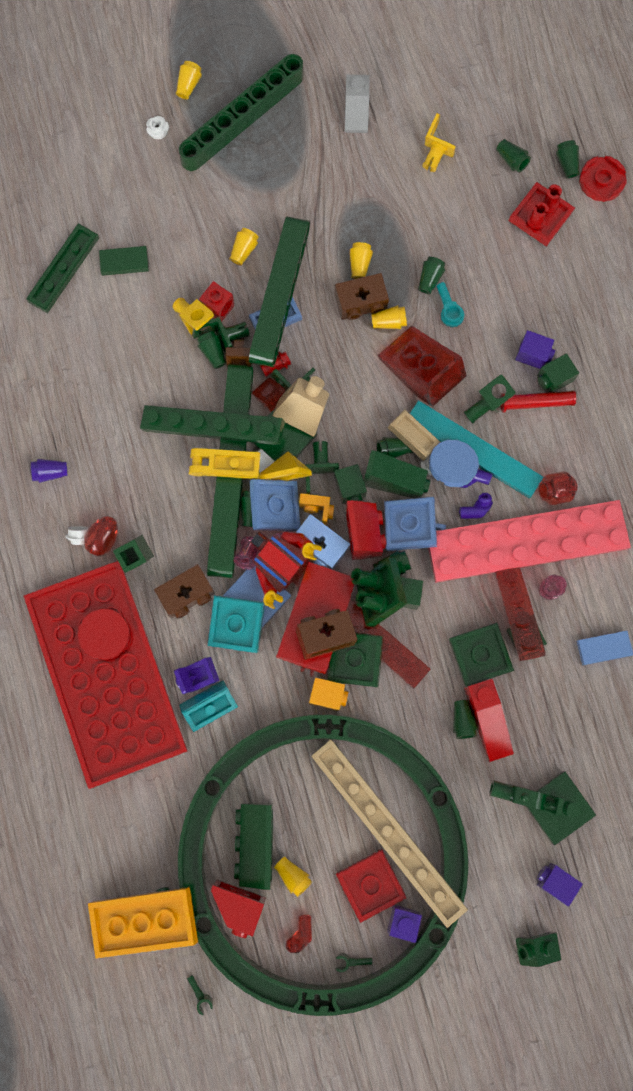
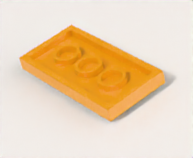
M190 887L88 903L95 958L193 946L198 943Z

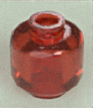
M562 471L545 475L539 483L538 490L542 500L549 505H558L571 502L575 497L578 485L570 473Z

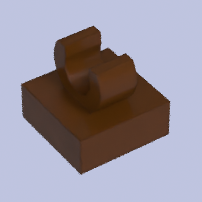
M234 340V348L226 347L227 369L229 364L252 365V363H249L250 348L244 347V340Z

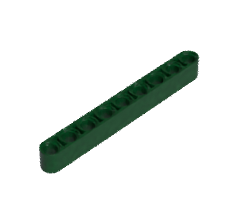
M228 365L223 413L250 415L253 366ZM220 439L219 450L246 451L247 442ZM216 477L207 576L233 578L243 478Z

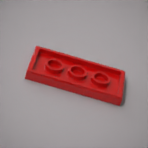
M308 562L276 658L323 674L326 673L332 652L305 660L296 628L304 618L315 616L316 619L325 617V613L335 609H340V612L346 611L355 585L351 582L353 579H351L350 575ZM322 628L320 634L325 633L326 637H329L331 631L326 632L325 629Z

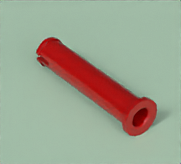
M574 390L514 395L500 407L502 413H505L506 410L575 406L576 393ZM501 393L500 398L504 397L505 393Z

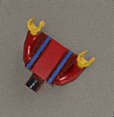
M285 531L274 534L271 539H268L263 533L258 532L250 543L260 551L253 562L256 565L255 571L264 593V604L275 609L273 605L274 600L282 603L283 597L277 594V591L279 593L285 591L310 559H317L314 557V550L321 551L322 547L313 544L303 533Z

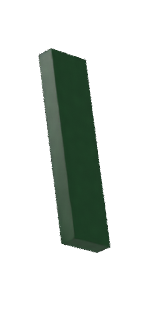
M78 223L27 296V302L48 314L99 240L98 234Z

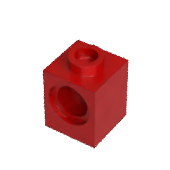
M214 281L199 298V301L213 312L214 316L212 319L220 317L221 322L235 306L233 294Z

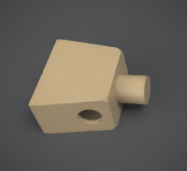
M317 376L311 377L309 382L302 378H297L279 399L272 416L283 418L286 423L314 437L329 397V393L323 390L324 381Z

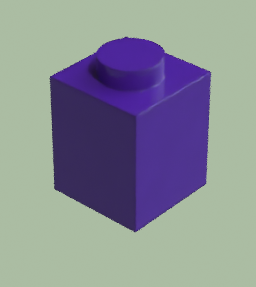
M527 330L515 360L541 369L546 362L550 363L556 350L552 349L555 340Z
M552 863L549 866L545 865L537 876L539 880L537 886L568 907L583 885L580 881Z
M393 905L387 929L389 936L416 943L422 918L421 913L413 909Z

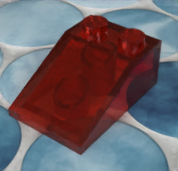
M410 326L378 354V358L418 398L432 407L467 377L463 358L414 326Z

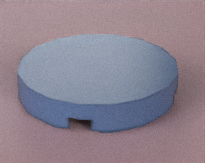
M459 440L440 442L433 448L429 458V470L437 481L444 482V485L449 487H461L469 484L479 468V461L475 451L468 444Z

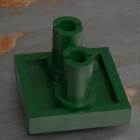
M387 558L371 571L355 568L351 572L350 577L353 579L351 582L357 586L358 590L356 595V601L358 602L356 604L358 607H362L366 626L375 627L407 605L396 559Z

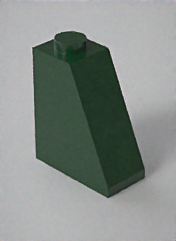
M371 450L364 483L368 488L415 499L421 498L423 493H428L431 479H427L428 470Z

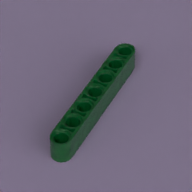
M289 54L185 139L179 146L183 168L187 171L199 169L303 81L302 58L297 54Z
M288 216L285 218L250 348L249 363L269 367L275 366L309 235V220Z

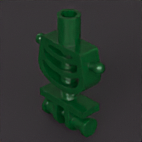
M495 780L492 781L489 796L543 811L545 807L549 812L575 818L581 813L580 806L571 800L553 795L547 797L545 793Z

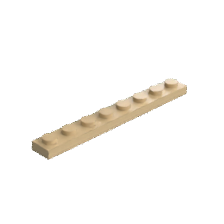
M333 740L328 741L311 757L444 925L448 928L467 912L468 908L335 742Z

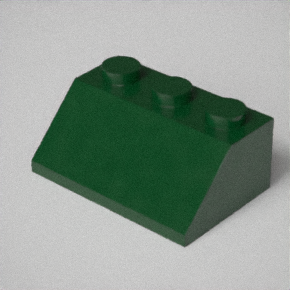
M241 803V809H236L235 816L236 825H240V836H235V852H240V862L235 863L234 879L239 880V887L270 890L272 886L273 803Z

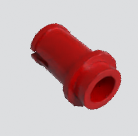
M279 351L274 367L260 365L265 377H268L275 369L279 371L285 368L287 370L288 366L291 365V361L286 351L282 353Z

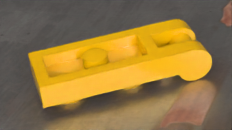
M191 449L192 465L189 466V475L259 479L260 452ZM202 459H209V466H202Z

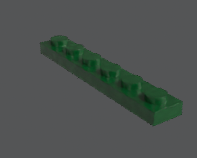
M144 405L140 429L145 432L281 445L285 421L283 418Z

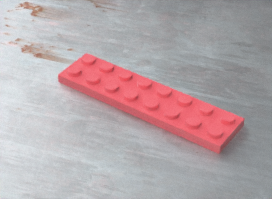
M620 500L440 530L437 531V547H431L428 550L435 583L628 550L631 548L621 503Z

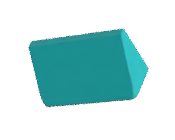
M223 680L181 703L179 707L190 728L195 732L236 709L238 705Z

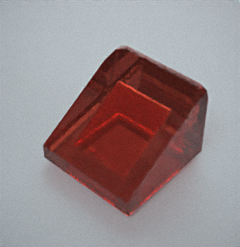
M268 377L252 394L269 412H272L286 391L281 385Z

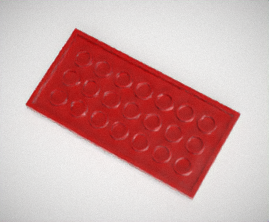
M118 561L23 596L88 789L188 752L125 572ZM112 609L121 614L128 622L130 639L125 651L118 657L110 660L95 659L87 655L80 647L78 640L79 626L84 617L92 611Z

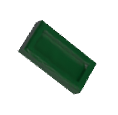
M147 246L99 250L102 276L149 271Z

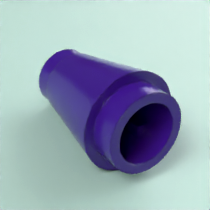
M45 459L31 461L32 481L42 483L68 476L67 462Z

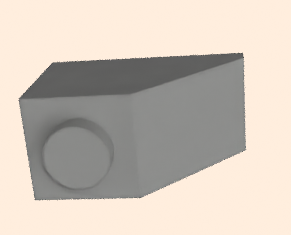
M346 74L345 132L368 133L370 75Z

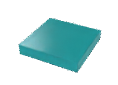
M214 595L207 646L259 653L264 602Z

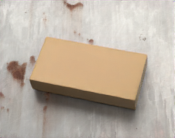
M406 410L388 426V429L423 461L432 453L433 448L440 443Z

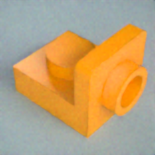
M300 493L299 508H303L304 512L312 514L323 511L322 523L327 526L328 519L333 520L334 505L330 504V497Z

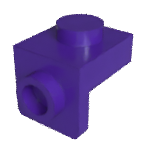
M211 657L174 670L176 684L182 694L196 692L220 681Z

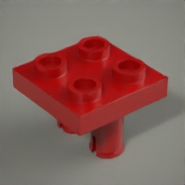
M536 182L511 214L508 221L547 247L574 212L575 207L560 198L562 193L560 186L553 184L547 189Z

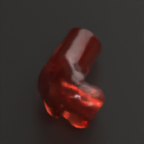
M298 915L299 930L287 939L285 943L289 953L296 954L301 952L312 941L311 915Z

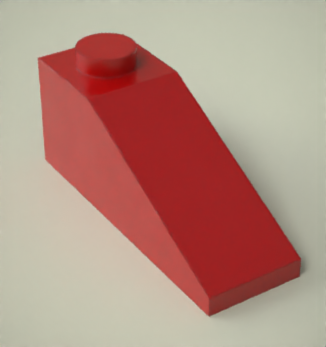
M493 679L464 688L488 761L492 762L513 755L514 752L502 705Z

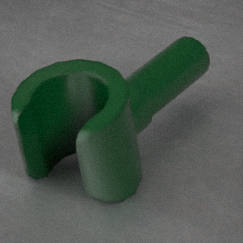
M341 953L335 958L346 961L345 967L335 968L336 971L341 973L345 972L349 966L373 965L372 958H350L345 953Z
M193 975L188 977L187 980L197 998V1012L200 1015H204V1010L200 1004L207 1002L210 1008L213 1009V1000L210 995L203 994Z

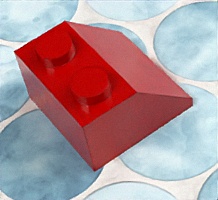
M347 501L345 514L352 560L381 557L383 549H386L385 534L380 535L379 525H383L382 511L377 510L376 503Z
M216 880L211 888V892L226 926L232 929L231 933L245 939L248 935L253 937L266 897Z

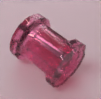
M252 536L242 538L240 542L241 549L234 557V563L242 569L250 570L255 567L256 561L254 559L263 547L261 544L257 548L251 543Z
M556 574L550 575L539 586L541 596L547 600L557 599L566 591V580ZM555 584L557 589L550 591L549 586Z

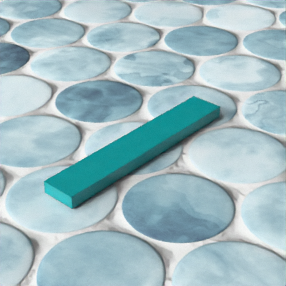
M419 400L410 412V415L440 442L459 440L468 444L478 457L480 469L493 474V477L529 499L544 478Z

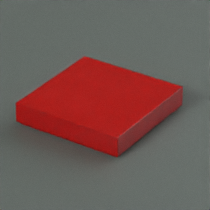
M382 849L335 873L360 923L407 898Z

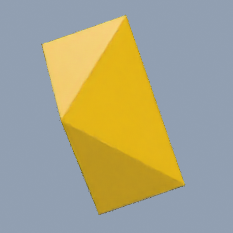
M289 451L259 473V479L289 481L312 476L311 470Z

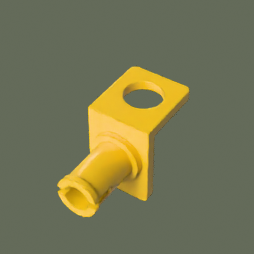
M436 113L425 137V146L431 149L422 166L426 170L430 166V172H436L443 154L453 158L456 146L433 136L440 121V114Z
M181 297L173 303L174 311L179 313L180 318L191 335L193 328L199 330L214 316L213 312L198 299L189 304Z

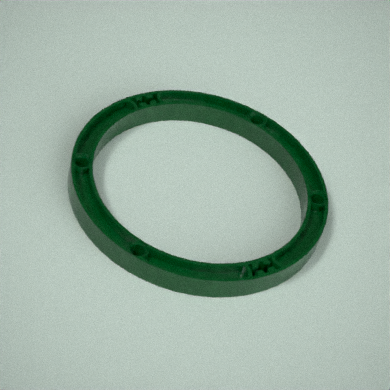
M307 715L276 722L254 732L226 752L212 767L197 789L185 816L178 850L179 889L190 887L199 945L213 965L229 981L248 995L277 1009L303 1015L337 1016L374 1007L410 987L437 960L448 944L459 918L447 928L432 910L424 927L417 935L416 943L412 942L403 953L380 970L353 981L338 984H308L283 978L264 969L247 957L224 931L216 917L206 887L204 872L206 837L215 809L231 783L255 760L284 745L311 739H333L355 743L386 757L398 766L419 789L429 806L438 831L441 847V876L463 903L468 881V848L460 813L449 789L429 761L414 747L390 731L367 721L337 715ZM312 719H318V724H326L327 720H331L333 725H340V720L346 721L342 729L343 736H338L340 732L338 729L332 730L331 734H326L325 729H317L319 735H314L315 727ZM210 780H215L220 785L217 795H211L206 790V785ZM440 790L445 795V801L442 805L437 806L433 803L432 796L436 791ZM202 917L208 918L212 924L211 929L207 931L201 930L198 926V919ZM434 928L442 930V936L438 941L429 940V933ZM302 992H306L305 1005H301ZM328 993H332L333 1006H329L328 1004ZM316 994L320 995L322 1000L318 1006L314 1005L313 1001Z

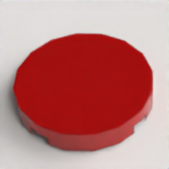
M611 156L593 157L585 163L580 172L579 183L581 189L588 197L595 201L606 202L613 200L621 194L627 183L626 170L620 161Z
M112 609L92 611L84 617L78 630L80 647L87 655L100 660H110L118 657L125 651L130 639L128 622L121 614Z

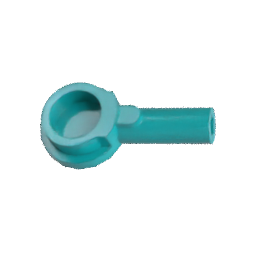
M445 282L437 284L436 287L444 305L441 312V321L448 327L461 325L465 317L463 309L457 302L452 301Z

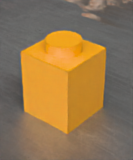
M315 678L309 704L339 711L340 706H346L349 692L344 691L345 684Z

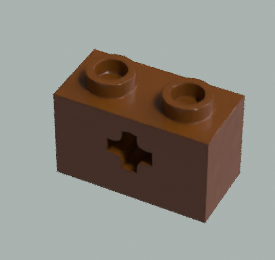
M382 273L335 284L334 295L342 320H355L364 314H376L388 308L389 297Z
M198 564L154 589L171 619L174 617L180 619L190 613L189 608L196 604L199 606L205 605L212 600L211 596L215 594ZM183 589H187L188 591H190V597L188 599L182 596Z
M340 609L331 610L325 613V617L318 619L315 616L304 618L296 628L305 660L354 646L358 640L348 610L340 612ZM322 628H324L326 632L331 631L329 637H326L325 633L320 634Z

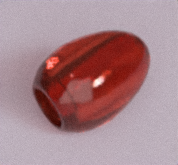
M104 516L90 526L84 537V547L89 553L95 556H103L112 549L118 534L116 520L110 516Z

